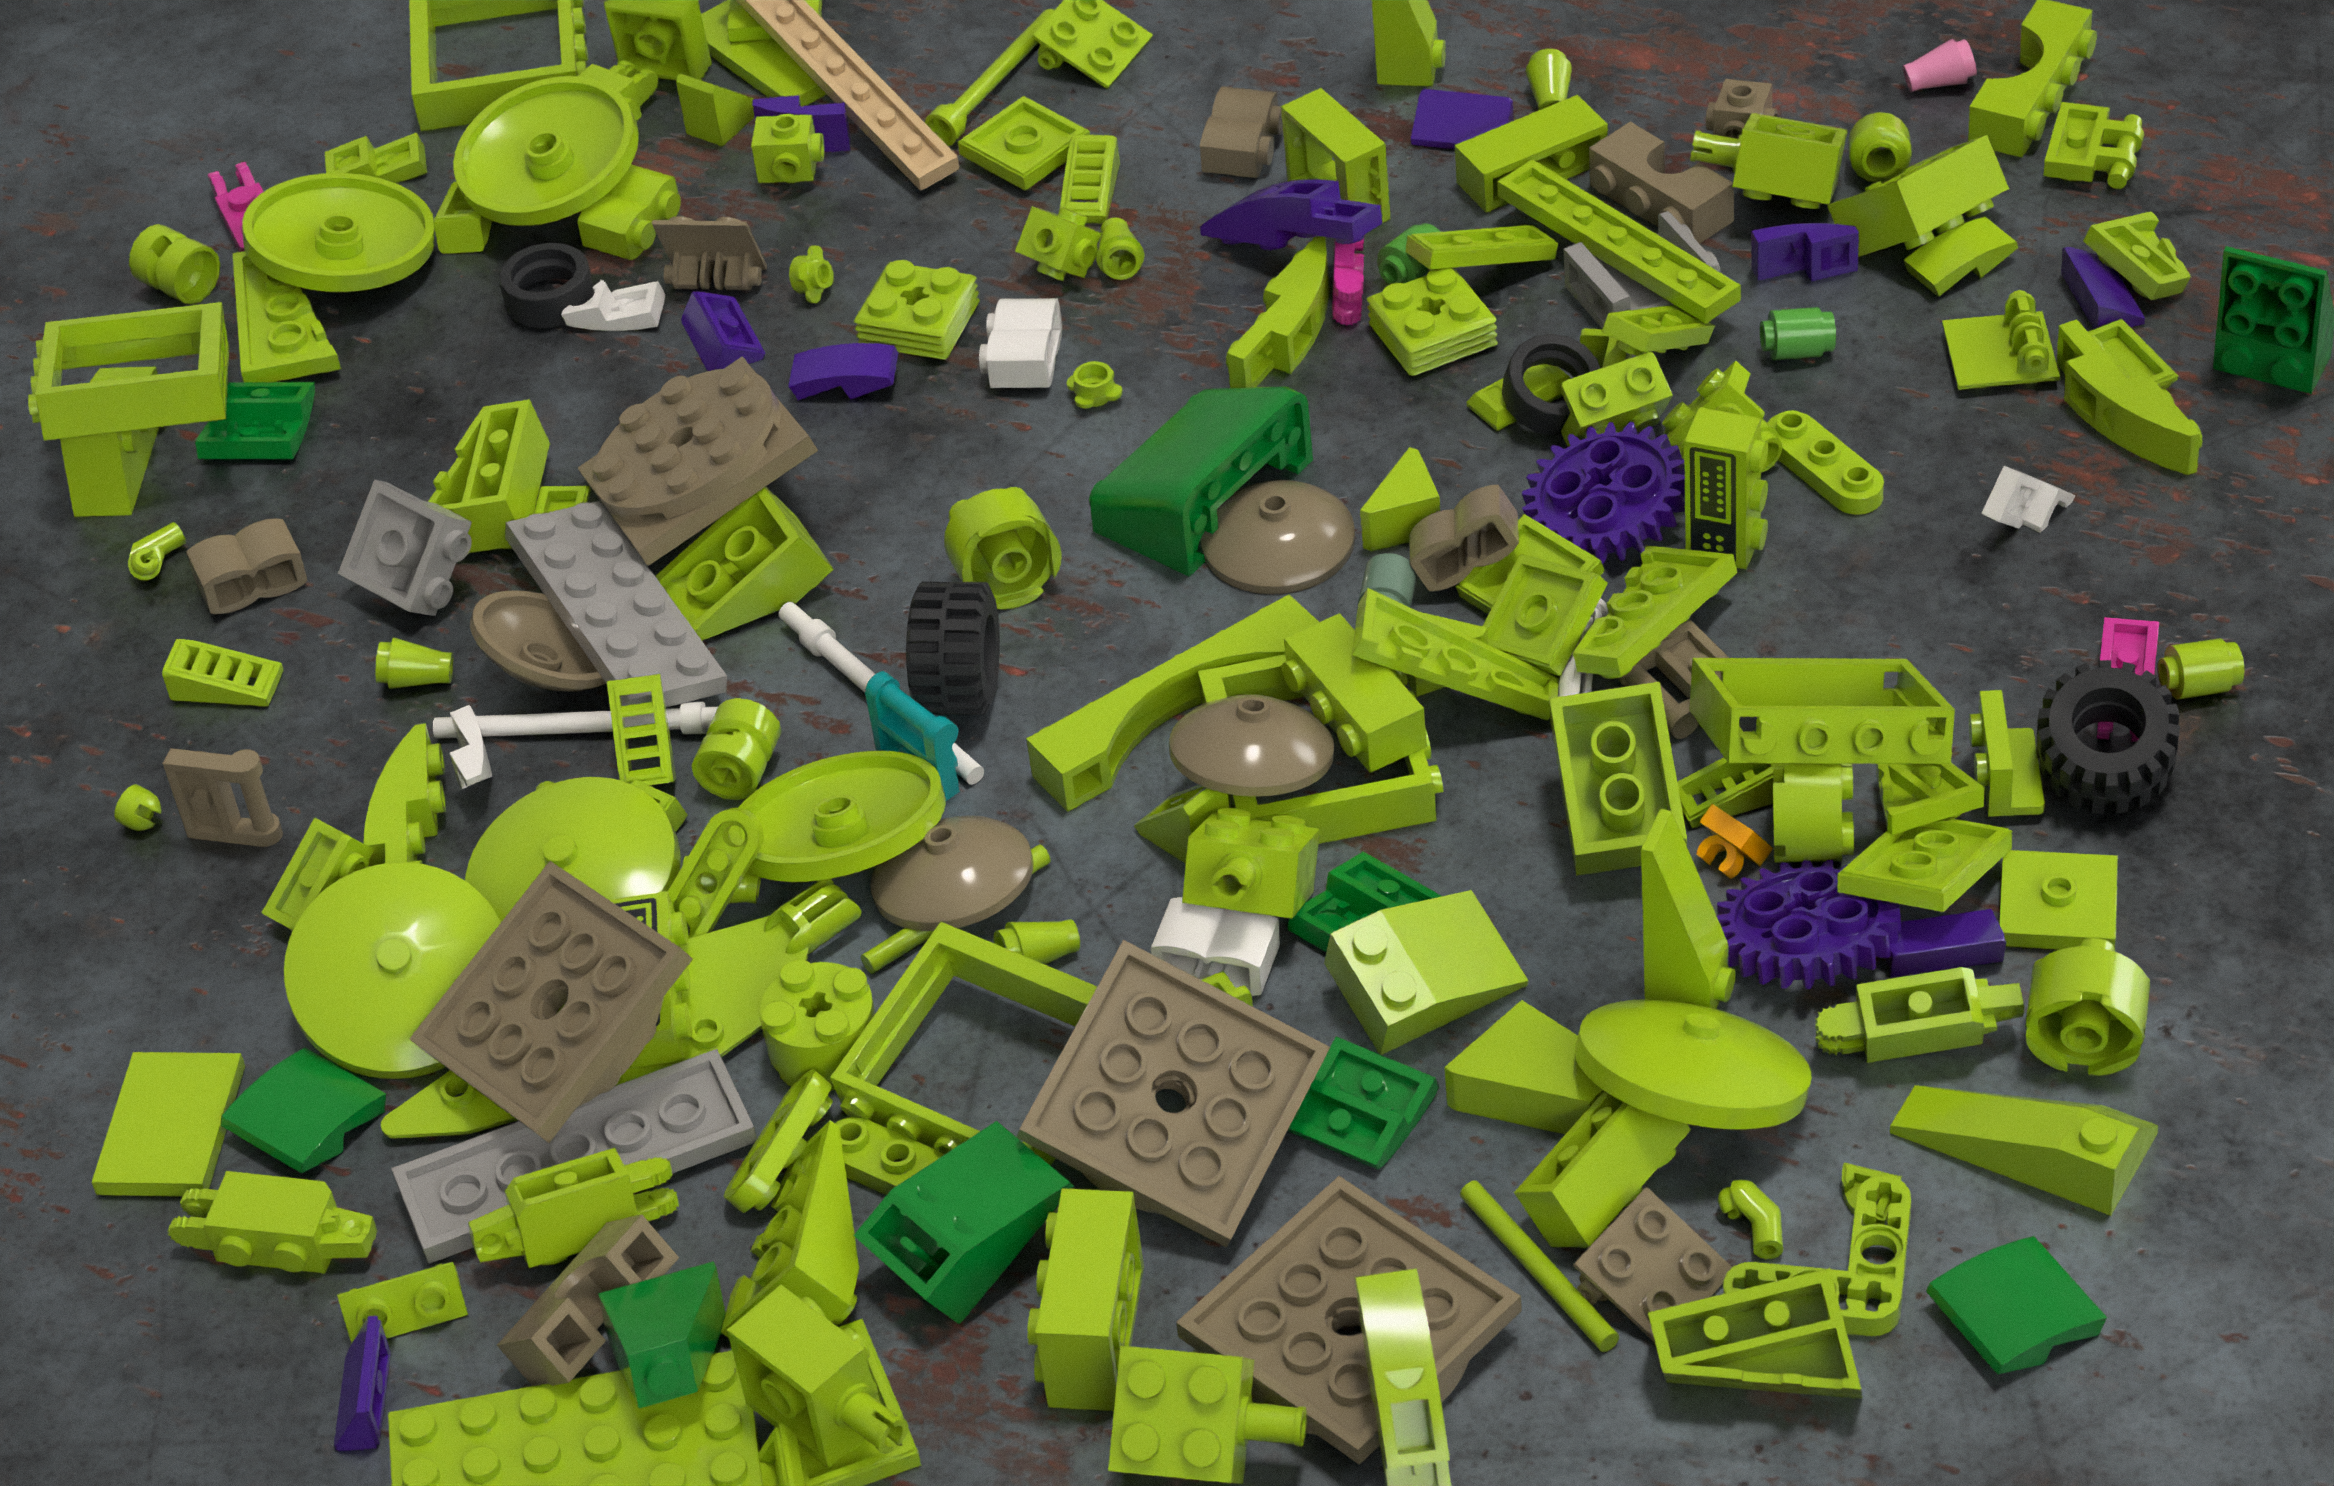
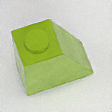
M1523 1000L1517 1003L1444 1067L1447 1105L1455 1111L1566 1134L1604 1090L1585 1075L1576 1060L1575 1047L1578 1035Z

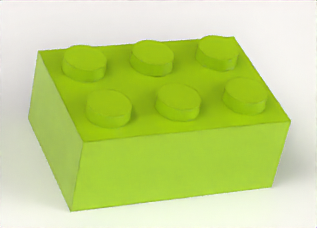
M1660 682L1549 698L1550 722L1576 876L1642 866L1641 848L1660 809L1672 811L1687 846V834Z
M1062 1188L1058 1212H1049L1046 1221V1246L1048 1249H1051L1049 1260H1040L1037 1269V1294L1042 1297L1040 1308H1031L1028 1317L1029 1345H1037L1034 1359L1035 1382L1044 1383L1048 1408L1114 1411L1120 1345L1131 1346L1144 1271L1134 1193L1127 1191Z

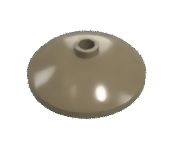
M1275 480L1253 484L1236 491L1217 509L1219 526L1217 531L1213 534L1205 531L1201 538L1202 554H1204L1207 566L1225 583L1252 593L1286 594L1314 587L1335 575L1347 563L1353 552L1355 527L1348 508L1331 493L1303 482Z
M501 591L485 596L476 604L470 619L471 633L485 656L513 678L527 685L551 691H586L606 684L544 594L530 591Z
M1237 695L1207 702L1182 717L1170 733L1169 755L1179 772L1191 781L1208 789L1239 796H1273L1300 790L1322 778L1328 772L1333 762L1334 741L1325 725L1313 714L1295 704L1263 695Z
M984 816L948 817L940 819L937 825L930 829L917 844L900 855L876 865L871 877V893L878 911L883 917L898 926L919 931H934L938 924L943 922L960 928L982 921L1012 903L1025 889L1032 876L1034 866L1033 855L1025 836L1007 823Z

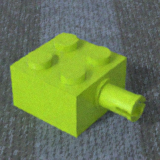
M1751 113L1739 139L1702 133L1696 130L1692 144L1694 149L1691 150L1690 161L1733 167L1735 174L1732 187L1743 189V195L1746 197L1771 200L1772 194L1791 197V204L1795 206L1818 209L1820 208V203L1830 204L1836 190L1847 129Z
M1221 808L1217 810V814L1211 813L1188 837L1182 903L1292 919L1314 893L1320 828L1306 827L1304 819L1293 816L1272 817V822L1250 819V812L1236 808Z
M780 1285L727 1329L746 1404L775 1427L779 1423L785 1424L797 1436L798 1445L828 1468L863 1438L872 1443L883 1454L894 1451L893 1445L885 1440L886 1436L897 1446L903 1442L908 1431V1423L903 1417L897 1416L877 1401L878 1388L871 1376L867 1359L870 1356V1352L866 1343L855 1331L849 1328L841 1330L830 1322L822 1309L812 1299L808 1297L800 1299Z
M1120 1345L1108 1471L1243 1484L1246 1447L1249 1440L1303 1446L1307 1426V1409L1303 1406H1298L1297 1408L1252 1403L1251 1394L1255 1359Z

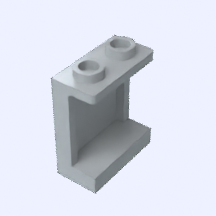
M1669 211L1658 215L1657 235L1720 272V266L1715 255L1711 251H1706L1694 239L1687 225H1681ZM1581 242L1564 248L1565 287L1602 329L1608 313L1674 305L1601 259H1596Z

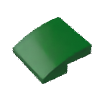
M227 382L226 419L208 421L195 440L198 459H293L301 445L310 419L315 396L314 382Z
M1363 851L1328 872L1326 890L1307 901L1292 919L1289 918L1288 930L1327 952L1330 934L1379 910L1442 896Z
M1336 1036L1287 1131L1379 1170L1395 1154L1418 1124L1440 1087L1436 1078Z
M303 1048L272 1067L251 1084L221 1116V1126L298 1172L303 1173L342 1153L344 1133L385 1113L386 1093L311 1050Z
M2035 1236L2016 1240L1983 1252L1940 1275L1929 1283L1926 1290L1928 1295L1997 1374L2042 1365L2045 1363L2053 1346L2098 1336L2107 1319V1316Z

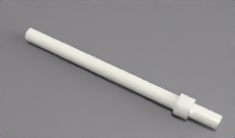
M793 602L784 604L779 611V618L799 635V642L813 655L824 656L865 692L868 681L875 673L836 640L835 631L821 619H812ZM954 743L952 749L958 760L957 774L968 784H976L982 779L984 768Z
M704 702L682 703L680 708L666 709L669 730L681 729L682 734H705L718 707H706ZM611 711L476 716L482 737L613 732ZM654 713L624 717L626 727L655 723ZM451 717L434 718L433 734L435 738H457Z

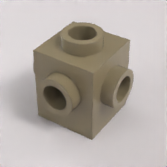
M1725 79L1717 101L1709 102L1706 130L1713 131V135L1739 139L1751 113L1778 117L1777 109L1772 108V83Z

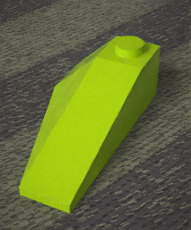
M1372 0L1377 84L1433 86L1436 68H1444L1446 44L1445 40H1438L1437 20L1428 1Z
M1660 809L1641 848L1645 999L1678 1001L1716 1009L1720 1001H1729L1735 984L1736 971L1735 969L1728 968V942L1672 811Z
M1915 1085L1891 1123L1890 1133L2111 1216L2158 1134V1125L2104 1105Z
M831 1120L807 1141L803 1152L788 1167L783 1177L780 1189L771 1204V1207L778 1211V1213L772 1218L764 1233L756 1237L750 1252L759 1257V1260L750 1279L745 1275L738 1278L731 1292L721 1333L728 1338L727 1329L780 1285L800 1299L803 1297L812 1299L822 1309L826 1318L835 1325L841 1324L849 1316L857 1302V1296L854 1294L859 1272L855 1237L853 1236L855 1233L840 1128Z

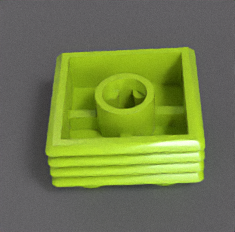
M698 0L604 1L617 63L621 62V60H626L635 65L637 74L643 68L655 71L657 76L662 79L677 80L679 73L699 80L705 77L704 72H708V67L712 66Z
M907 260L889 262L854 319V323L857 324L855 330L859 331L856 335L859 338L858 343L894 345L899 353L941 360L947 359L980 302V299L976 298L979 294L976 291L978 285L974 283L976 276L959 273L951 267L933 269L914 266Z
M1455 268L1432 269L1426 276L1404 284H1390L1384 288L1383 292L1367 298L1369 303L1367 308L1370 311L1368 316L1371 319L1368 323L1411 376L1493 347L1498 343L1495 339L1497 333L1494 331L1497 329V326L1494 324L1497 319Z

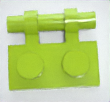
M2061 102L2044 160V176L2062 178L2067 181L2092 182L2095 170L2106 171L2108 174L2107 183L2110 187L2114 189L2124 188L2127 180L2134 175L2137 165V158L2134 154L2141 149L2143 143L2142 119L2138 115L2130 114L2123 121L2109 120V107ZM2103 144H2112V145L2115 146V148H2112V147H2104V146H2102V145H2103Z

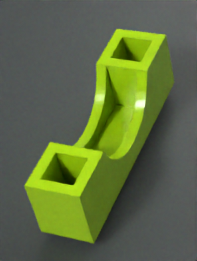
M2037 0L2021 24L2020 63L2031 70L2013 77L1986 79L1969 106L1968 141L1987 135L1993 151L2023 158L2032 141H2039L2041 139L2047 117L2050 112L2056 113L2058 111L2063 91L2067 85H2074L2082 60L2084 58L2089 59L2095 49L2097 32L2091 30L2092 10L2051 0Z

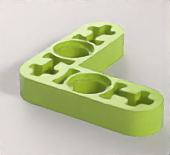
M1876 1175L1866 1179L1859 1186L1856 1195L1848 1271L1830 1269L1838 1301L1839 1294L1847 1295L1846 1310L1841 1309L1847 1334L1881 1336L1891 1332L1898 1325L1901 1316L1911 1218V1194L1906 1184L1893 1176ZM1882 1194L1891 1195L1888 1225L1876 1224L1877 1205ZM1881 1245L1892 1250L1895 1257L1885 1264H1873L1865 1260L1861 1254L1868 1247ZM1743 1262L1733 1266L1726 1273L1723 1280V1294L1824 1269L1761 1262ZM1875 1298L1880 1300L1878 1311L1866 1310L1868 1299Z

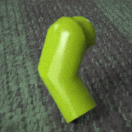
M172 522L133 543L128 560V569L135 578L144 581L155 578L161 570L164 556L186 544L184 534L179 526Z

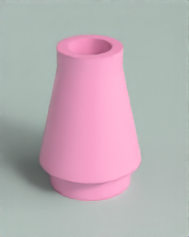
M1950 39L1915 61L1902 66L1904 78L1910 92L1927 88L1967 84V78L1977 75L1974 56L1965 39L1958 42Z

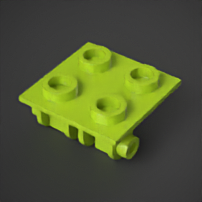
M1063 0L1033 34L1032 38L1041 44L1038 49L1037 61L1042 68L1047 70L1058 68L1065 60L1108 89L1152 38L1153 34L1103 0Z
M2023 290L2012 292L2005 303L2004 315L1942 320L1958 390L2060 380L2043 311L2036 312L2035 299Z

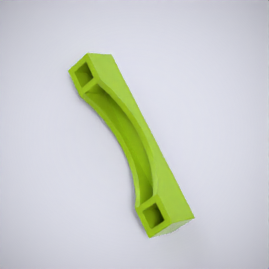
M1289 594L1261 608L1245 619L1217 632L1214 636L1181 654L1175 655L1163 664L1130 680L1123 686L1086 704L1083 708L1026 738L1032 777L1067 812L1112 788L1125 760L1152 730L1173 716L1201 704L1198 671L1285 654L1284 638L1317 624L1319 621Z

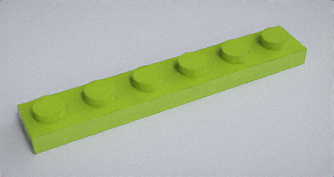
M1533 159L1497 181L1498 197L1575 244L1581 242L1592 255L1705 324L1741 301L1740 284Z

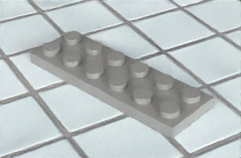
M601 501L581 503L574 507L544 514H533L526 518L506 522V540L606 684L610 680L661 673L666 707L726 692L727 675ZM651 691L621 696L622 706L652 702Z
M715 1049L622 1083L606 1093L599 1094L589 1102L577 1107L550 1143L519 1121L391 1169L426 1260L430 1264L473 1248L468 1222L507 1205L504 1191L515 1177L611 1148L617 1150L624 1165L640 1160L645 1161L648 1158L662 1157L670 1161L672 1173L755 1143L757 1137L753 1123L718 1050Z

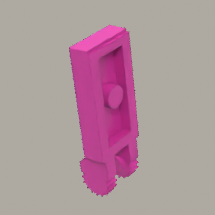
M246 162L235 165V174L241 187H237L230 192H227L225 181L218 171L208 174L218 211L239 252L245 251L242 228L244 213L251 202L263 193L259 182L255 183Z
M1334 238L1332 316L1336 323H1341L1340 325H1353L1358 320L1360 321L1362 316L1361 297L1364 283V254H1355V251H1363L1364 239L1352 244H1340Z
M2104 617L2100 660H2111V668L2122 669L2123 662L2135 665L2136 674L2141 676L2147 670L2154 675L2159 622ZM2098 722L2097 739L2109 740L2110 733L2113 732L2114 722ZM2130 730L2129 733L2132 736V742H2137L2139 739Z

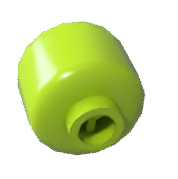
M1877 112L1867 114L1856 122L1849 134L1848 153L1850 164L1857 175L1868 182L1876 183L1881 181L1884 183L1903 173L1902 170L1910 165L1912 156L1909 130L1901 119L1889 113Z

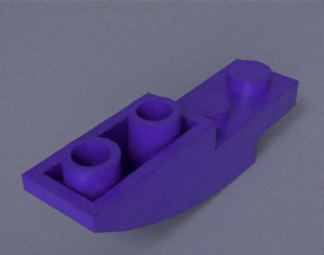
M1320 179L1294 180L1268 186L1242 198L1201 225L1200 231L1201 236L1220 238L1225 244L1246 242L1259 244L1260 248L1264 250L1281 249L1287 246L1288 241L1295 236L1300 238L1322 236L1335 238V241L1340 244H1352L1361 241L1366 233L1381 225L1382 215L1380 205L1341 199L1338 181Z

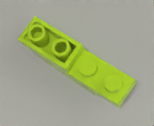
M1314 237L1303 250H1299L1294 255L1292 261L1276 278H1272L1268 282L1263 294L1266 312H1262L1258 316L1255 324L1239 340L1233 342L1227 352L1226 366L1229 371L1230 388L1257 387L1274 368L1291 374L1312 347L1323 325L1329 302L1330 287L1326 237Z
M2077 319L2059 325L2056 363L2065 373L2064 400L2098 432L2137 456L2186 475L2197 472L2199 449L2203 443L2202 434L2196 422L2188 419L2174 404L2171 394L2166 389H2161L2147 372L2129 378L2126 370L2121 365H2116L2104 351L2100 340L2096 336H2091Z
M426 723L415 725L403 738L387 761L375 785L364 827L363 844L375 849L369 859V867L394 862L423 864L421 860L417 861V855L425 854L424 837L438 835L437 813L446 812V801L441 780L437 781V776L445 774V763L441 744H431Z
M1417 1269L1354 1277L1371 1399L1375 1406L1386 1486H1451L1448 1467L1450 1456L1442 1403Z

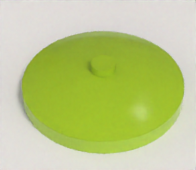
M558 76L534 81L501 96L483 109L468 125L458 142L454 155L453 170L455 179L469 206L475 212L491 221L515 226L539 225L557 221L591 206L618 184L635 157L639 140L638 127L623 95L609 84L600 80L582 76Z
M314 174L282 182L257 196L244 213L242 225L243 245L249 259L260 270L284 283L317 291H361L382 287L402 280L423 266L429 259L435 244L434 218L430 208L418 195L394 182L362 174Z
M864 751L818 760L793 769L771 780L752 793L738 807L753 813L760 821L764 833L762 847L749 867L748 872L774 881H819L856 873L900 855L921 841L928 831L937 825L944 813L946 797L938 771L928 761L912 754L895 751ZM732 825L729 829L731 842L736 845H741L744 842L745 834L739 826Z
M574 778L542 787L519 799L501 813L486 829L475 846L468 863L465 881L473 886L489 902L500 922H502L549 861L610 900L668 891L680 871V846L677 835L666 813L657 801L644 790L627 782L612 778Z
M394 862L366 867L344 876L328 886L308 905L290 936L285 954L284 984L294 1018L308 1041L320 1053L337 1065L352 1072L382 1079H404L427 1075L441 1070L445 1066L423 1051L409 1038L501 922L489 902L473 886L458 876L437 867L410 862Z
M1641 999L1620 1001L1601 1006L1590 1012L1583 1019L1575 1047L1576 1060L1581 1070L1593 1083L1608 1094L1650 1114L1681 1123L1709 1128L1758 1129L1789 1121L1803 1110L1812 1079L1809 1064L1802 1054L1774 1032L1731 1013L1678 1001Z

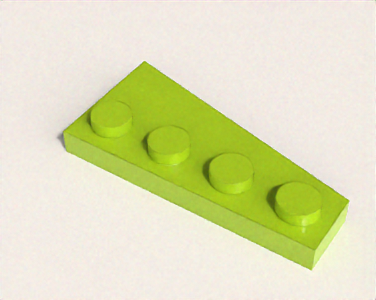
M246 251L232 253L240 366L243 381L278 382L341 370L337 353L328 342L326 333L320 321H317L311 304L301 288L279 281L264 273L249 259Z
M1646 545L1645 551L1640 554L1643 563L1641 567H1631L1624 577L1626 589L1623 593H1613L1606 604L1608 615L1596 618L1574 650L1573 657L1577 672L1599 674L1607 679L1619 678L1628 674L1634 665L1651 650L1657 648L1663 639L1680 624L1686 622L1692 613L1709 598L1715 596L1719 589L1737 574L1734 555Z
M1367 588L1358 604L1352 656L1514 709L1524 715H1532L1547 721L1550 718L1549 698L1558 697L1559 678L1370 588Z

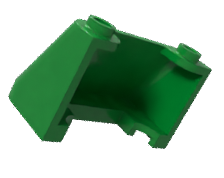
M1287 386L1204 389L1198 394L1193 395L1184 407L1104 480H1100L1095 484L1089 496L1093 531L1190 577L1205 563L1204 554L1197 551L1200 540L1205 531L1211 534L1217 531L1219 528L1217 509L1266 463L1280 470L1285 468L1299 474L1313 461L1307 397Z

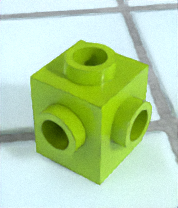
M782 114L779 116L756 117L751 147L758 183L814 181L816 163L824 160V139L822 133H815L812 115Z
M1032 206L1015 252L1038 261L1037 271L1064 281L1066 273L1085 278L1088 268L1096 259L1097 245L1102 233L1086 227L1085 224L1088 217L1061 207L1057 215Z

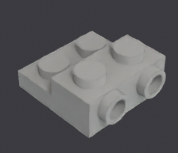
M374 480L338 574L409 612L435 616L437 610L446 606L452 597L453 586L449 580L456 562L464 559L470 551L471 537L468 531L472 522L436 503L423 501L388 482Z

